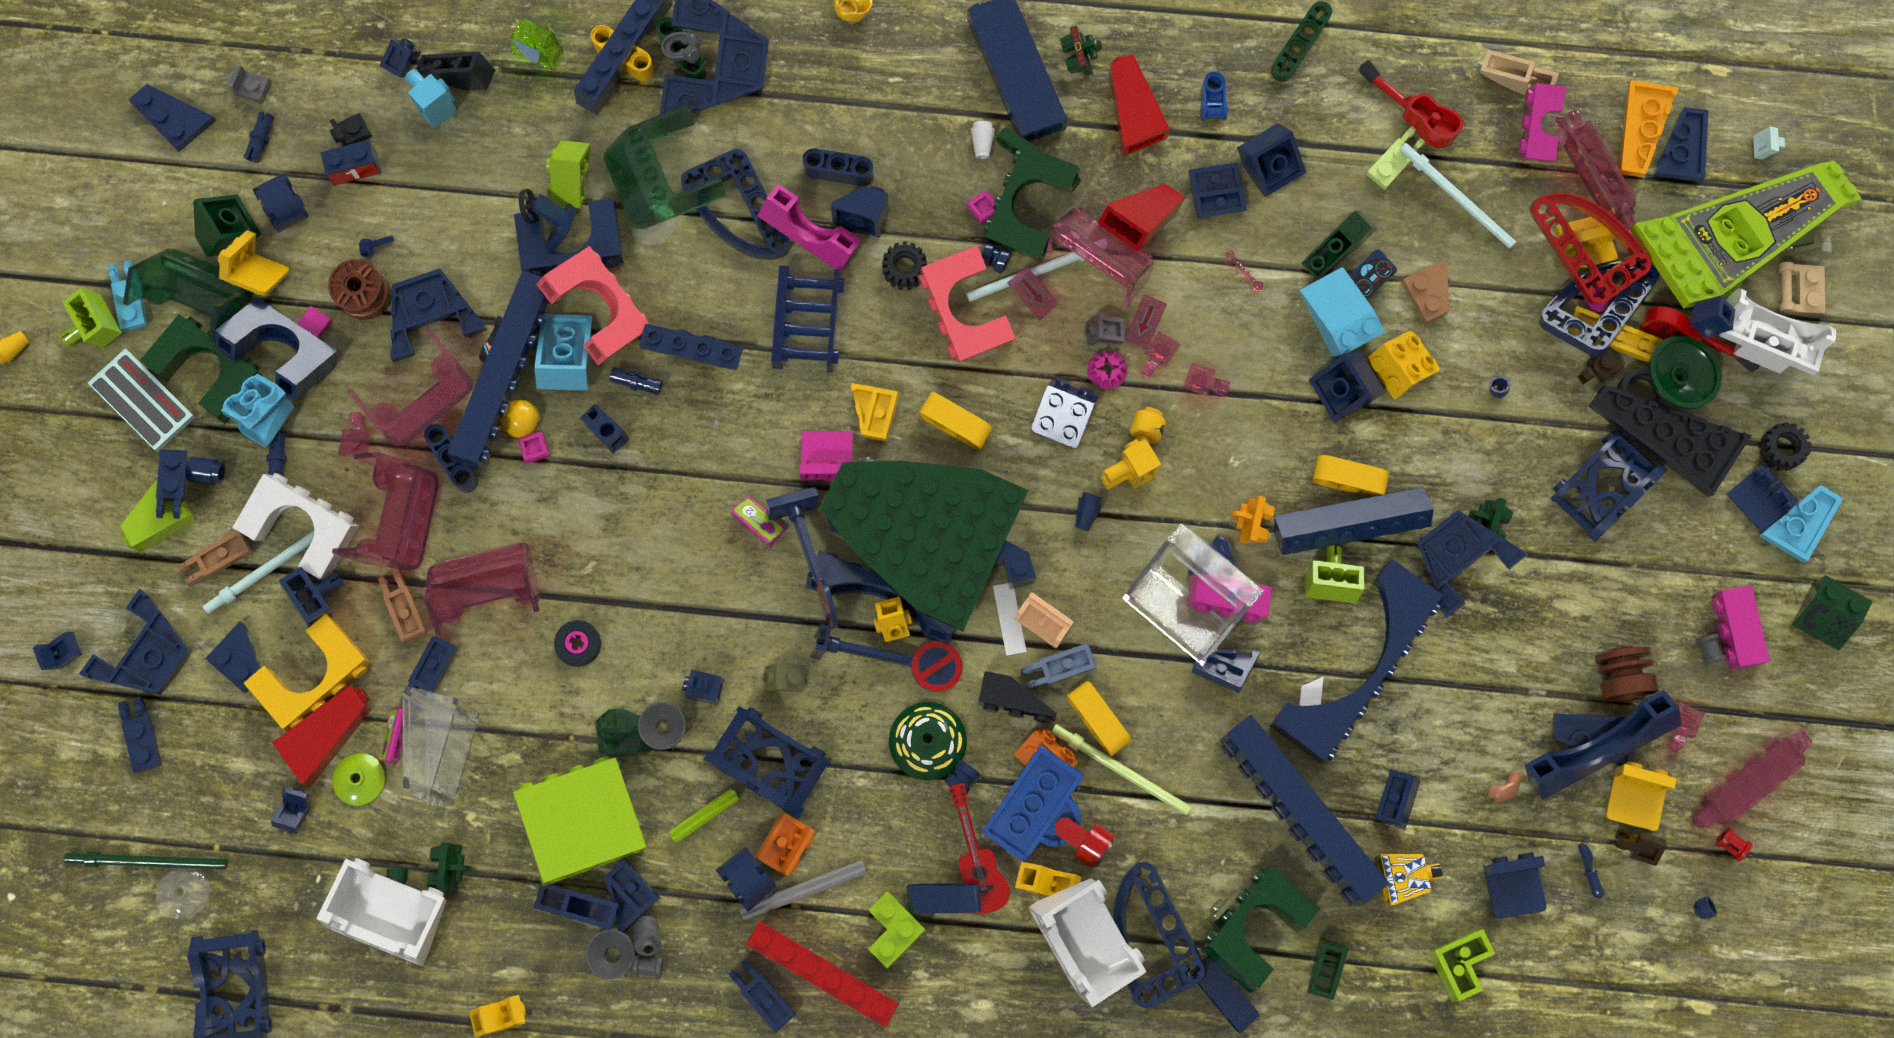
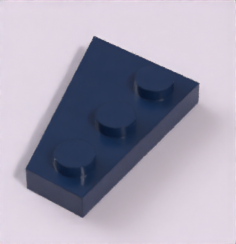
M148 84L128 99L178 152L216 121L213 116Z
M1686 107L1682 109L1653 176L1702 182L1705 179L1709 110Z
M1553 713L1552 739L1575 748L1608 732L1626 717ZM1633 752L1612 763L1621 766L1627 762H1633Z

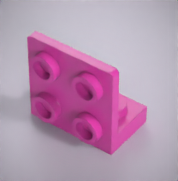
M803 431L799 470L801 481H834L842 462H852V432Z

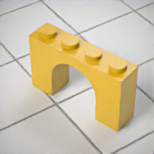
M324 614L305 630L324 652L327 660L326 675L315 689L305 693H293L284 685L273 670L266 666H263L244 682L245 686L285 731L290 730L333 696L348 687L347 684L354 678L362 677L367 672V667L372 664L336 621L327 614Z

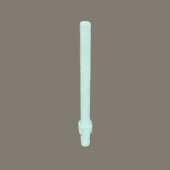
M1407 143L1399 149L1413 162L1412 165L1418 171L1422 170L1505 246L1510 249L1516 243L1510 235L1429 164L1430 160L1423 154L1419 155Z
M1102 240L1087 247L1082 245L1075 248L1074 252L966 293L968 301H974L1020 283L1019 280L1024 276L1027 279H1031L1079 260L1082 262L1088 260L1091 255L1107 250L1106 242Z
M314 530L233 586L223 588L219 591L218 596L203 605L204 610L210 614L223 604L231 603L237 599L236 595L310 546L314 537Z

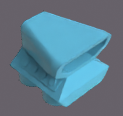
M256 374L243 382L241 391L238 394H234L225 400L221 411L225 416L237 422V426L243 435L266 448L295 406L285 396L286 393L277 384Z

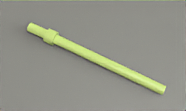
M1057 724L1051 733L1067 742L1068 747L1075 751L1080 750L1184 815H1187L1191 809L1190 805L1085 742L1084 737L1079 734H1072Z

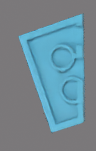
M1820 485L1766 529L1759 537L1805 563L1812 555L1843 498Z

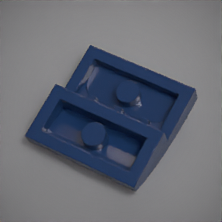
M1238 163L1188 170L1197 218L1247 211Z

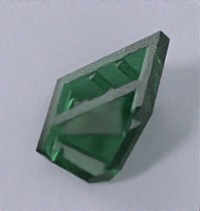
M608 709L596 719L595 727L599 756L619 758L649 753L650 746L641 739L638 731L640 715L625 709Z

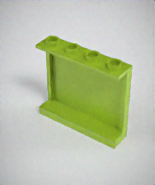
M608 756L593 761L594 765L584 768L583 765H578L568 769V774L559 777L557 773L542 778L543 782L533 785L532 782H527L517 786V791L513 792V799L516 801L543 887L646 850V844L616 758L609 760Z

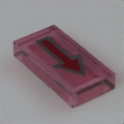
M1025 266L1007 282L1038 320H1041L1059 304L1028 266Z
M1143 295L1125 336L1126 342L1147 350L1167 304Z

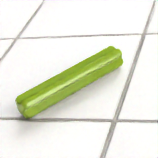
M733 788L728 789L670 830V837L675 843L681 842L739 801V796Z

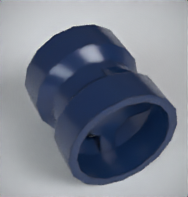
M987 242L981 255L986 267L990 266L995 272L1002 274L1009 261L1011 251L1007 249L1000 250L996 248L995 244Z
M959 760L955 765V774L949 775L944 782L948 786L964 783L966 793L968 794L970 791L969 784L977 781L981 774L967 763Z

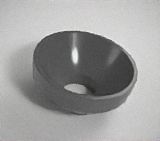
M653 703L639 717V735L648 746L654 749H670L676 746L685 734V717L682 711L672 703ZM663 720L669 721L672 726L670 733L667 735H660L656 730L657 724Z
M603 930L597 933L590 940L586 948L588 967L595 975L603 979H616L623 976L630 970L634 962L635 947L633 942L625 933L618 930ZM610 947H617L621 953L620 959L615 963H610L605 958V953Z

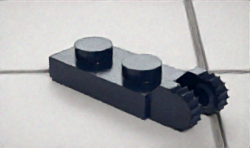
M160 449L156 489V518H163L165 514V501H174L173 517L174 519H180L182 502H184L187 450Z
M433 635L408 680L409 684L402 696L401 702L408 705L413 699L417 687L424 689L416 703V709L423 711L430 700L431 693L435 692L458 647Z
M141 696L134 699L138 718L132 719L127 702L122 701L118 704L133 773H140L162 766L151 716L148 715L145 701Z
M745 959L741 963L743 968L752 975L753 981L746 986L737 972L732 970L728 975L741 989L742 995L772 1030L777 1033L796 1013L761 973L759 974Z

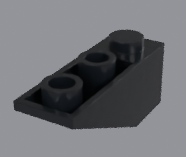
M988 671L984 672L978 702L979 706H983L982 710L992 713H998V709L1009 711L1008 715L1016 718H1024V715L1034 717V721L1049 723L1050 720L1055 721L1057 713L1011 676Z

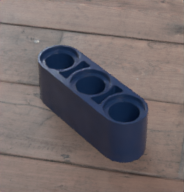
M811 148L803 154V167L808 177L857 186H867L873 181V163L868 157ZM813 160L820 162V164L817 166L809 165V163ZM837 164L844 166V168L841 170L833 169V167ZM861 168L868 170L866 174L857 173Z
M440 424L429 425L424 432L425 441L449 479L460 492H473L478 486V478L473 469L457 462L446 463V459L449 456L448 451L453 441L452 436ZM437 434H444L440 442H433V438ZM469 474V480L464 484H460V477Z
M921 883L906 886L909 913L981 912L979 883Z
M1208 956L1203 960L1207 969V976L1198 986L1230 1025L1241 1034L1260 1017V1014L1227 973ZM1200 967L1193 968L1189 974L1198 978L1197 972L1200 971Z

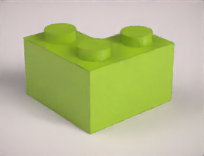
M561 140L557 148L553 149L551 158L547 159L546 171L550 173V181L547 184V196H551V201L557 205L566 207L568 204H571L575 208H581L586 199L585 175L590 168V143Z
M887 891L869 909V912L887 930L868 950L889 969L926 930Z
M1484 929L1475 930L1428 951L1451 1002H1459L1483 991L1471 965L1495 954Z

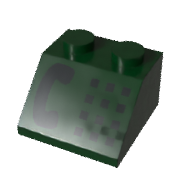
M1825 575L1813 582L1792 625L1832 648L1840 650L1862 624L1873 601Z

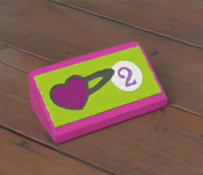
M750 496L731 511L733 517L769 548L787 530L777 519L769 521L766 510Z
M403 709L390 710L378 758L379 761L392 764L398 763L410 715Z

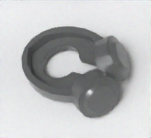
M675 32L665 37L661 44V50L672 61L686 60L687 62L695 63L700 57L699 47L702 45L700 37L694 32ZM677 41H681L683 45L689 44L688 47L681 49L678 53L671 52L672 44Z

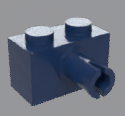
M302 567L278 580L282 590L308 628L324 614L332 617L331 610L324 597L345 586L342 579L338 577L337 572H334L317 584L312 583Z

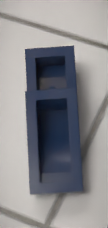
M541 883L533 908L611 930L619 904L551 884L543 887Z

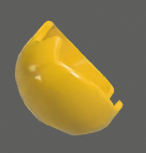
M872 0L833 1L837 15L842 20L851 23H857L865 19L873 5Z
M516 399L510 402L508 414L505 418L502 417L500 423L503 431L509 436L521 438L535 432L537 424L541 421L538 407L527 400Z

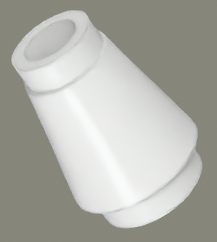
M977 121L973 123L971 134L975 158H990L995 132L992 122Z

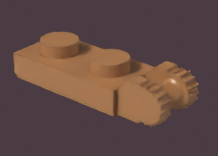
M236 530L193 554V557L181 563L177 568L180 573H185L199 565L201 570L185 579L187 586L192 587L204 581L206 577L209 578L254 552L245 535Z
M398 569L393 571V576L399 589L391 591L389 582L384 576L378 578L397 633L401 642L405 644L428 632L411 591Z

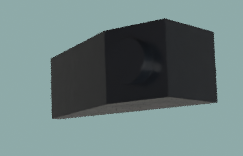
M479 51L422 55L416 67L424 79L432 74L437 81L441 78L448 86L468 91L487 90L495 72L492 65Z

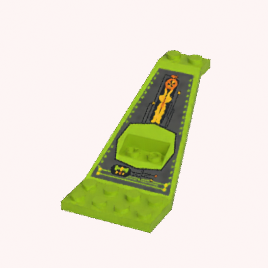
M1829 161L1670 216L1637 222L1630 230L1646 251L1683 309L1693 307L1696 303L1721 295L1724 296L1839 209L1855 206L1862 198L1857 193V188L1844 175L1841 166L1835 161Z

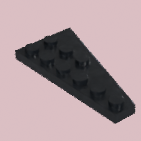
M1609 385L1601 386L1588 406L1708 497L1715 494L1752 436L1747 433L1731 430L1730 427L1713 424L1708 422L1707 419L1672 407L1661 406L1658 402L1635 397L1632 393Z

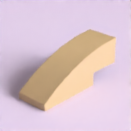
M1489 49L1480 73L1491 80L1523 95L1526 94L1527 89H1530L1531 85L1536 83L1557 85L1559 77L1557 72L1535 67L1536 62Z

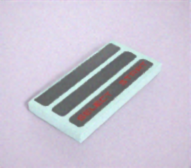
M126 348L88 382L156 452H159L160 449L166 446L196 418Z

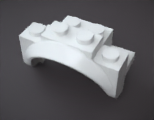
M1740 288L1735 290L1726 299L1735 309L1733 330L1721 333L1719 336L1736 343L1734 355L1777 373H1782L1789 366L1813 376L1819 372L1824 350L1835 342V328L1829 325L1795 320L1772 312L1750 300L1746 295L1747 291Z

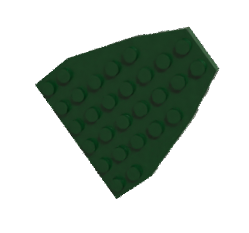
M901 460L842 462L820 509L855 554L882 577L916 611L964 632L1024 503L1028 490L977 468Z

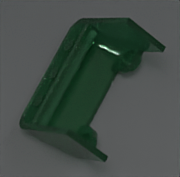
M171 248L165 249L128 268L123 304L128 306L141 298L146 299L153 305H161L169 300H174L211 316L208 341L213 343L215 342V330L247 306L254 293L219 279V266L185 251Z

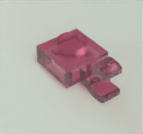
M1159 331L1145 351V355L1150 358L1144 365L1141 374L1150 378L1159 363L1166 367L1180 344Z
M1191 363L1183 388L1205 396L1208 395L1210 389L1216 394L1226 397L1230 382L1214 378L1216 370Z
M351 412L349 420L350 430L342 429L338 454L340 456L366 459L370 434L363 431L365 416L360 412Z
M1681 702L1677 706L1680 709L1682 725L1674 729V733L1666 748L1677 752L1678 749L1682 750L1686 737L1691 739L1696 737L1704 717V713Z

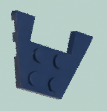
M440 268L392 284V351H390V357L394 363L415 356L408 332L457 315L466 338L487 331L484 323Z
M1459 510L1417 542L1432 579L1434 589L1443 595L1439 601L1442 604V611L1446 618L1466 604L1452 587L1450 581L1492 549L1509 570L1528 556L1525 551Z
M139 589L126 609L147 622L143 630L116 668L93 654L79 674L86 678L161 695L189 656L191 650L148 594Z

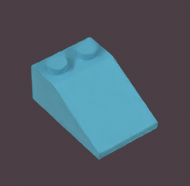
M1343 267L1299 290L1332 357L1342 356L1385 333L1374 309Z
M546 315L543 326H540L534 367L537 389L588 390L591 355L583 345L592 337V315Z

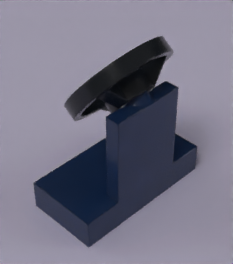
M523 189L519 193V209L527 224L537 223L539 216L553 224L545 248L554 252L566 238L577 208L568 204L563 209L542 194L536 199L530 189ZM525 193H527L528 199L524 204ZM527 212L532 214V220L528 217Z

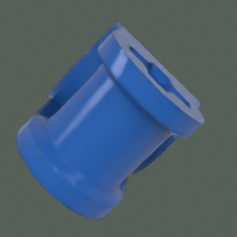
M1213 71L1205 76L1201 87V121H1205L1206 118H1221L1222 121H1226L1228 104L1225 77L1221 73ZM1214 83L1219 88L1215 90L1209 88L1208 84Z

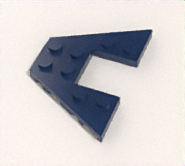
M675 0L672 27L720 34L714 81L665 74L659 124H664L763 90L769 40L730 14L728 10L715 1Z

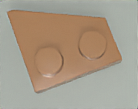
M1446 259L1402 280V284L1424 324L1447 315L1449 312Z

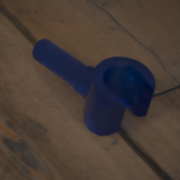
M390 235L378 240L362 239L359 243L361 256L369 257L374 255L373 247L394 241L393 236Z

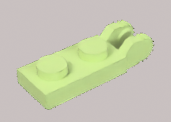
M1413 126L1405 132L1401 139L1398 138L1366 174L1384 190L1412 162L1399 149L1415 134L1416 129ZM1420 138L1413 149L1418 152L1426 142Z

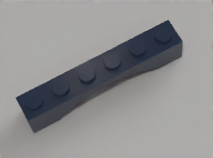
M635 0L575 87L574 94L577 105L596 115L600 113L610 98L618 77L630 55L648 31L657 24L658 20L666 15L673 4V0Z
M819 550L817 559L822 571V578L825 579L831 596L860 593L877 596L886 600L900 597L903 609H909L911 617L919 625L925 636L949 645L956 628L916 611L877 573L864 569L856 562L849 563L833 553H825ZM809 571L806 587L818 592L817 583Z
M1662 690L1640 702L1624 720L1598 738L1572 749L1547 752L1525 764L1528 781L1540 798L1544 800L1681 726L1680 709L1667 692Z

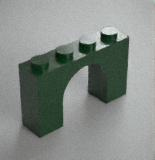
M1023 145L1022 149H1018L1014 155L1012 163L1015 166L1012 173L1008 172L1004 179L1003 187H1005L1002 196L998 195L993 206V209L996 211L993 218L987 220L983 232L986 233L985 238L988 241L1042 262L1051 238L1049 235L1021 224L1016 219L1014 214L1015 199L1023 188L1034 183H1044L1071 194L1079 176L1080 168L1077 165Z
M178 314L140 359V362L168 382L191 356L199 353L216 355L220 362L218 379L198 404L226 425L230 418L221 411L225 400L234 394H238L246 379L256 374L261 375L258 372L260 367L249 358L246 361L241 358H237L234 361L215 348V334L209 330L205 333L200 329L202 325L194 318L189 316L186 319Z
M1272 865L1264 870L1260 868L1250 880L1253 884L1248 890L1244 888L1237 895L1235 900L1238 903L1233 909L1229 907L1221 915L1219 920L1222 923L1217 929L1212 928L1203 939L1206 943L1201 948L1207 956L1249 993L1258 990L1274 970L1273 967L1251 949L1245 939L1243 927L1249 911L1253 908L1267 909L1276 914L1297 933L1305 929L1321 909Z

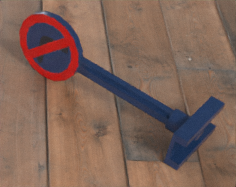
M816 487L766 499L768 506L766 512L769 521L789 516L790 521L794 524L810 573L817 583L819 598L827 624L831 626V630L837 629V616L833 599L825 579L822 578V571L804 522L805 515L803 512L818 508Z
M820 624L814 634V638H817L816 646L810 654V658L820 660L826 651L833 653L838 651L909 666L915 681L923 689L930 692H943L951 689L959 681L962 673L960 655L950 644L930 641L923 644L911 656L841 641L840 638L830 636L831 626Z

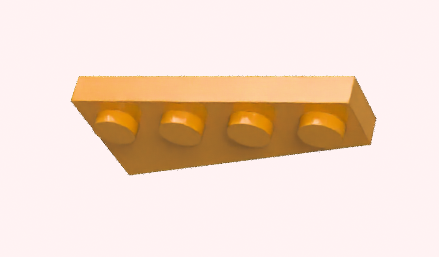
M1630 80L1627 86L1619 174L1642 178L1646 175L1658 139L1662 134L1665 121L1679 90L1678 87Z

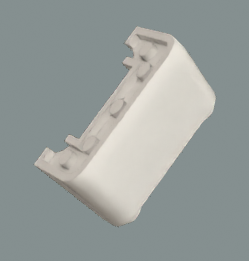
M355 858L354 862L345 859L316 919L334 932L423 966L447 901L443 897L444 893L429 887L428 891L416 890L374 873L369 869L371 864L358 858Z
M1092 878L1043 898L1028 908L1077 994L1091 1007H1094L1146 973V970L1142 965L1145 960L1141 952L1137 948L1132 949L1127 945L1104 904V895L1107 894L1106 889L1099 880L1095 881Z

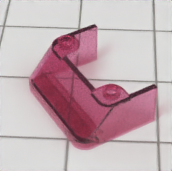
M1081 207L1078 209L1072 208L1050 229L1047 253L1051 256L1060 243L1127 288L1123 306L1128 308L1150 279L1154 266L1152 256L1143 249L1139 252L1101 227L1085 209Z
M429 327L424 329L425 334L441 351V354L434 358L431 364L432 373L439 382L399 413L393 405L387 402L378 403L369 410L351 388L346 391L386 439L395 446L408 444L467 397L473 389L471 377Z
M380 452L354 454L353 459L375 466L373 482L378 489L387 492L376 540L372 538L362 539L358 542L356 548H333L332 554L369 565L401 570H415L419 568L423 560L439 488L437 475L430 470Z
M516 543L439 562L427 570L424 602L436 637L442 635L443 623L458 621L464 613V608L513 596L515 602L523 605L532 603L534 612L540 610V592L532 555L527 543Z

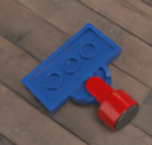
M1042 745L1039 746L981 832L1023 862L1027 861L1039 842L1056 847L1070 843L1077 848L1074 856L1091 868H1097L1115 841V835L1098 823H1095L1090 831L1081 826V811L1078 804L1070 796L1085 774Z

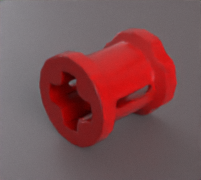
M1728 827L1721 833L1715 845L1718 848L1723 847L1739 862L1749 853L1753 843L1749 840H1743L1734 833L1733 828Z

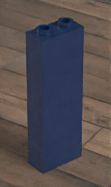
M991 0L986 3L979 2L972 5L967 10V21L1015 133L1028 142H1032L1065 130L1067 126L1066 114L1016 0Z

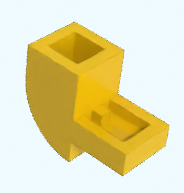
M1021 862L1015 888L1042 897H1048L1080 883L1082 877L1076 874L1052 870L1042 865Z
M519 995L469 1011L475 1038L510 1029L526 1022L525 1006L520 1001Z

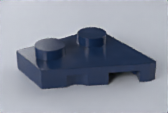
M239 621L205 659L242 692L246 693L249 689L245 686L244 682L261 669V665L257 661L256 651L248 637L247 627L243 622Z
M1203 648L1193 665L1192 673L1240 693L1259 658L1260 651L1252 650L1251 654L1236 653V649L1217 650Z

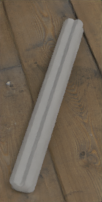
M862 861L855 862L769 895L749 912L741 906V916L744 920H748L866 874L864 863Z

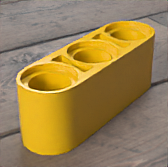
M605 25L596 26L591 32V39L598 54L606 43H599V41L603 38L609 39L614 30ZM636 46L622 69L635 79L644 82L650 80L655 72L650 55L638 46ZM641 64H647L643 69L637 68Z
M935 392L930 393L918 412V415L929 424L977 451L981 450L993 431V427L986 421Z
M1319 455L1317 456L1312 481L1321 486L1366 497L1385 495L1390 472L1382 468L1333 456Z
M1088 680L1066 695L1071 706L1110 757L1132 742L1125 728Z

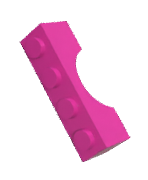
M777 184L768 195L758 214L759 218L839 272L850 260L861 239L842 226L835 229H824L810 222L800 208L799 197L780 184Z

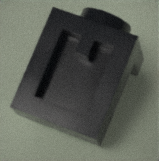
M360 113L339 123L334 118L329 120L333 129L329 130L336 143L341 142L343 146L362 142L372 137Z

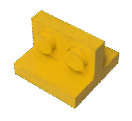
M1593 217L1568 222L1596 267L1617 262L1619 258L1613 243L1615 236ZM1556 225L1554 228L1556 237H1560L1562 234L1561 225ZM1567 244L1564 249L1565 255L1573 258L1576 254V248L1572 244ZM1581 265L1578 272L1589 268L1586 265Z

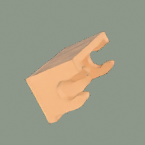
M1032 592L1014 618V620L1055 649H1057L1074 624V621Z

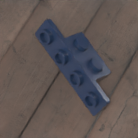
M645 324L639 343L641 349L735 371L738 369L743 351L741 345L719 341L711 336H698L685 330L677 331L651 324Z

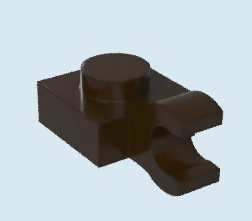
M1609 347L1602 356L1590 358L1587 361L1590 367L1581 372L1582 374L1578 375L1577 378L1582 385L1596 376L1603 382L1621 371L1624 365L1611 347Z
M1618 829L1615 835V839H1618L1615 845L1617 848L1630 851L1632 859L1657 866L1667 847L1666 840L1642 832L1636 838L1629 831Z

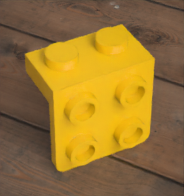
M247 230L240 237L235 238L228 248L220 252L218 257V263L220 264L219 279L255 294L265 296L289 274V268L255 254L256 233Z
M1408 331L1382 344L1366 359L1371 369L1394 400L1400 398L1415 384L1436 374L1440 370L1435 358L1430 355L1420 338L1412 331Z
M1627 762L1616 767L1605 814L1607 819L1649 831L1658 830L1666 791L1675 789L1677 778L1668 776L1669 772L1664 770L1652 769V771L1642 769L1643 765L1635 762Z

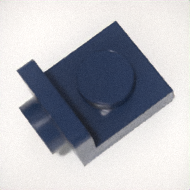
M391 39L379 66L400 78H404L413 57L420 56L421 51L414 48L416 44L408 39Z

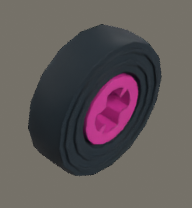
M574 620L567 622L560 627L555 635V653L561 661L569 666L580 667L588 665L595 660L600 652V634L593 625L586 621ZM577 637H581V641L584 643L583 647L580 648L578 646V650H574V645L571 644L572 640H577Z

